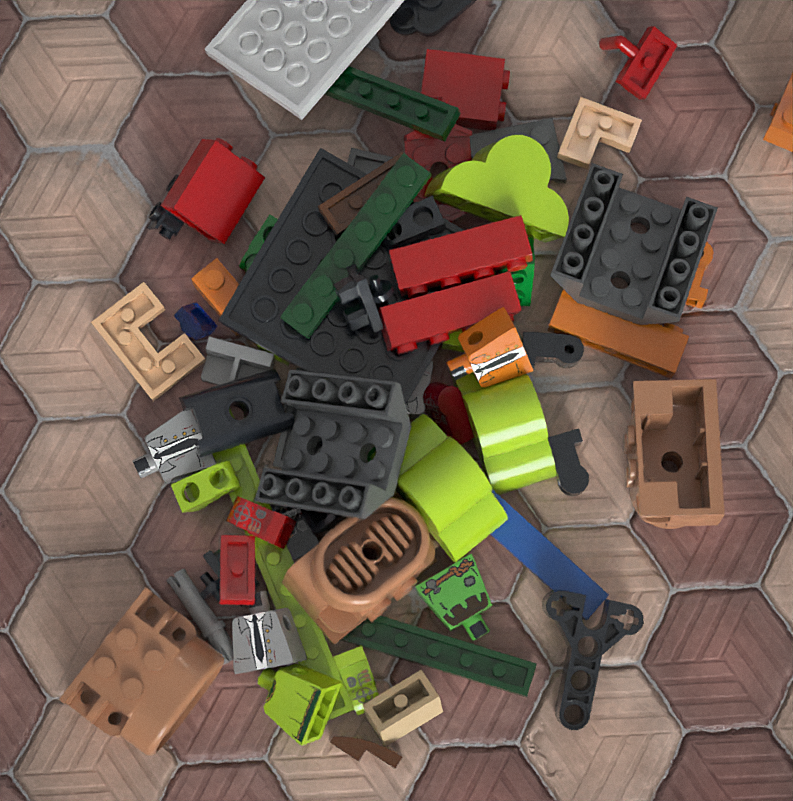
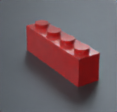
M522 215L389 250L401 296L408 295L409 298L428 294V289L441 286L442 289L459 286L462 284L461 280L474 277L476 281L495 275L494 271L507 268L508 272L518 271L528 266L527 262L533 261Z
M509 271L379 308L378 314L383 325L381 331L387 351L397 349L398 354H403L418 349L416 343L429 340L430 344L434 345L450 340L449 334L466 331L502 307L505 308L513 322L515 321L513 316L522 311L511 272Z

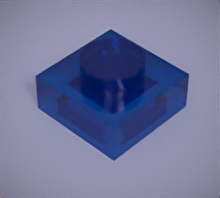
M197 302L182 306L174 315L180 322L182 331L195 340L211 335L218 327Z

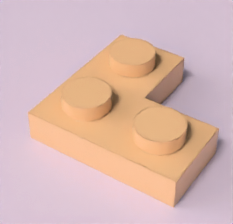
M580 97L557 158L588 170L598 142L630 153L642 120Z

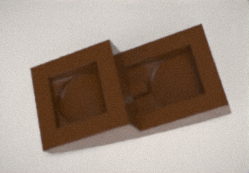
M333 736L330 741L331 744L358 762L366 750L394 769H396L403 758L386 747L359 738Z

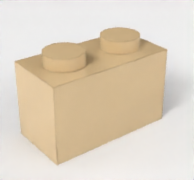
M422 670L363 704L367 720L384 747L443 712L440 697Z

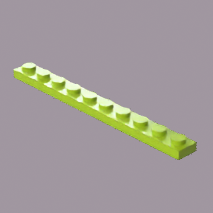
M229 407L230 415L234 418L232 411ZM245 444L213 454L216 464L231 461L241 487L229 493L233 504L238 496L272 510L270 504L255 501L260 479ZM244 530L246 536H253ZM255 537V559L276 610L282 608L290 610L304 647L307 660L299 661L298 664L342 682L328 721L354 711L323 632L282 584L286 572L294 564L287 545L283 550Z

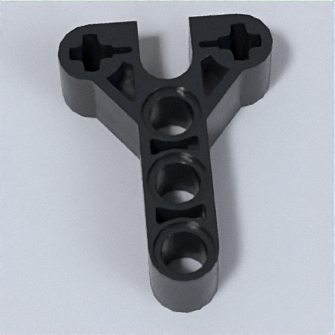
M552 590L544 596L542 608L549 618L555 620L568 646L555 707V716L557 721L565 728L579 730L588 723L602 655L625 635L636 634L644 624V616L642 611L634 605L605 599L599 624L596 627L587 628L582 621L586 595L565 590ZM560 596H562V601L569 606L575 607V610L562 609L559 611V615H556L557 611L551 607L552 601H558ZM628 610V615L633 617V622L627 623L624 628V623L618 621V619L611 618L610 615H625ZM583 637H591L594 642L593 651L588 655H581L578 651V643ZM583 670L587 675V683L584 687L575 689L572 687L571 677L576 671ZM572 704L578 705L581 710L580 717L574 722H567L564 718L565 709Z

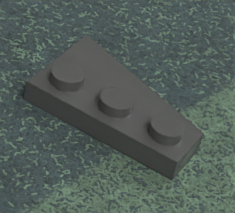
M553 118L476 133L470 136L471 160L483 147L507 136H528L540 143L547 152L551 163L550 180H554L557 183L567 182L563 161L557 158L560 148Z

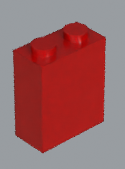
M427 49L421 94L435 98L442 97V102L457 107L461 114L455 123L456 125L474 129L495 130L497 121L504 122L506 102L500 101L501 89L508 90L510 70H504L505 59Z
M220 138L215 140L201 139L160 206L209 241L225 244L266 177L256 171L258 165L243 156L239 158L232 153L233 147Z

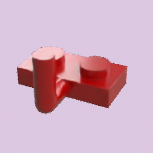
M655 26L647 27L637 46L622 35L604 37L599 41V46L602 50L619 49L629 57L615 81L639 100L646 99L678 46Z

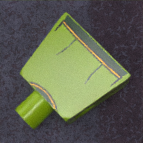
M292 664L280 668L277 672L271 668H266L258 678V685L269 692L263 707L264 712L301 746L321 739L342 682L301 664Z

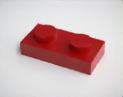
M221 535L219 604L254 605L255 536Z

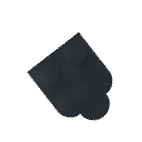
M404 0L389 18L393 30L400 35H411L417 31L422 36L432 37L446 28L473 5L476 0Z

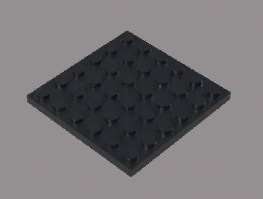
M320 148L218 322L303 371L397 382L401 386L406 405L441 343L431 345L429 340L416 343L418 349L403 354H398L397 349L387 351L381 330L374 332L370 325L352 331L348 325L343 310L359 304L357 299L344 305L338 299L309 339L280 318L342 235H335L318 210V206L367 175ZM443 218L445 230L435 234H428L401 247L464 230ZM383 240L360 270V275L366 278L368 285L370 284L369 278L373 275H378L380 280H388L392 283L394 293L387 299L388 305L413 299L409 298L408 295L401 296L391 256ZM474 277L461 280V285L476 280L474 279ZM441 286L428 289V294L445 289H442ZM375 303L376 308H377V311H378V310H379L378 303Z

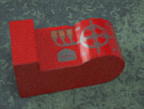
M238 496L226 519V522L283 550L296 525V521L288 516Z

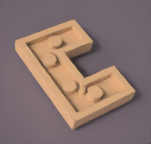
M143 282L91 323L154 402L206 362V359L185 333L159 353L154 349L140 329L165 311V308L145 282Z

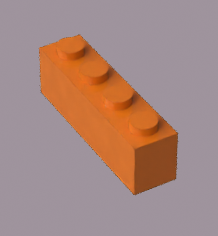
M564 289L547 330L554 334L576 336L587 347L672 379L677 370L689 338L688 335L682 334V328L673 324L665 323L664 326L659 324L638 325L577 303Z

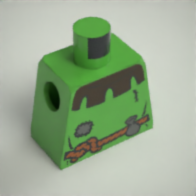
M469 554L415 587L417 594L450 632L463 625L472 641L490 632L481 613L491 608L492 604L472 554Z

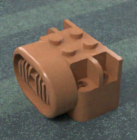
M716 379L633 381L631 419L629 425H627L626 434L623 436L624 454H627L628 467L625 468L626 488H629L633 507L643 521L659 528L677 529L684 526L719 525L725 515ZM671 461L675 463L678 471L668 472L664 470L661 463Z
M395 492L393 496L366 519L347 517L329 531L317 546L288 569L282 584L330 642L335 645L367 618L373 622L380 617L392 603L390 599L394 597L399 601L407 595L418 582L416 578L438 560L434 557L435 546L429 538V531L424 518L412 505L403 501ZM362 549H373L378 555V560H367L362 554Z
M145 587L59 700L71 706L104 733L114 737H123L145 755L152 756L171 738L210 687L224 665V656L200 638L198 629L188 619Z

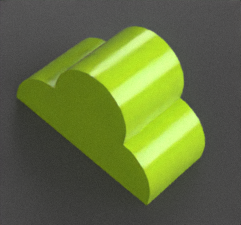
M511 135L483 147L475 154L471 161L460 163L436 175L428 185L425 193L426 197L433 196L436 201L493 223L522 215L527 235H533L534 239L545 243L565 237L568 229L569 216L567 207L562 198L555 191L547 187L551 176V163L548 154L540 143L528 136Z
M450 371L454 386L462 393L463 402L474 435L473 442L484 474L490 482L492 489L498 495H502L556 477L555 462L548 442L546 421L537 393L528 374L484 388L480 386L473 372L455 381Z
M421 414L410 423L411 430L395 490L405 502L412 505L422 515L427 524L428 531L451 560L456 563L508 520V516L491 492L492 486L473 458L456 440L447 437L432 419L425 414ZM376 451L369 456L371 460L374 459Z

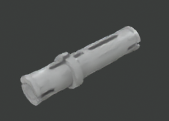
M181 569L174 573V578L170 576L167 579V583L170 584L201 630V638L204 641L208 640L210 645L224 656L225 665L233 660V641L224 629L226 624L223 620L219 621L207 602L201 597L200 592L186 573L187 571Z

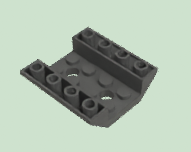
M592 163L550 276L577 303L635 324L648 325L679 322L718 208L686 197L681 209L619 188L623 177L622 173ZM641 223L646 227L647 232L638 234L631 229L630 225ZM615 277L623 278L627 282L628 287L625 289L616 288L611 283V279Z
M289 370L281 402L297 409L282 470L263 468L255 501L366 519L394 495L411 424L400 384L393 381ZM323 440L321 451L315 454L317 443ZM375 447L376 455L373 460L368 462V453Z

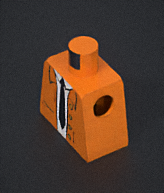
M504 307L462 332L458 340L464 354L446 362L455 381L473 372L480 386L484 388L533 371L517 330Z

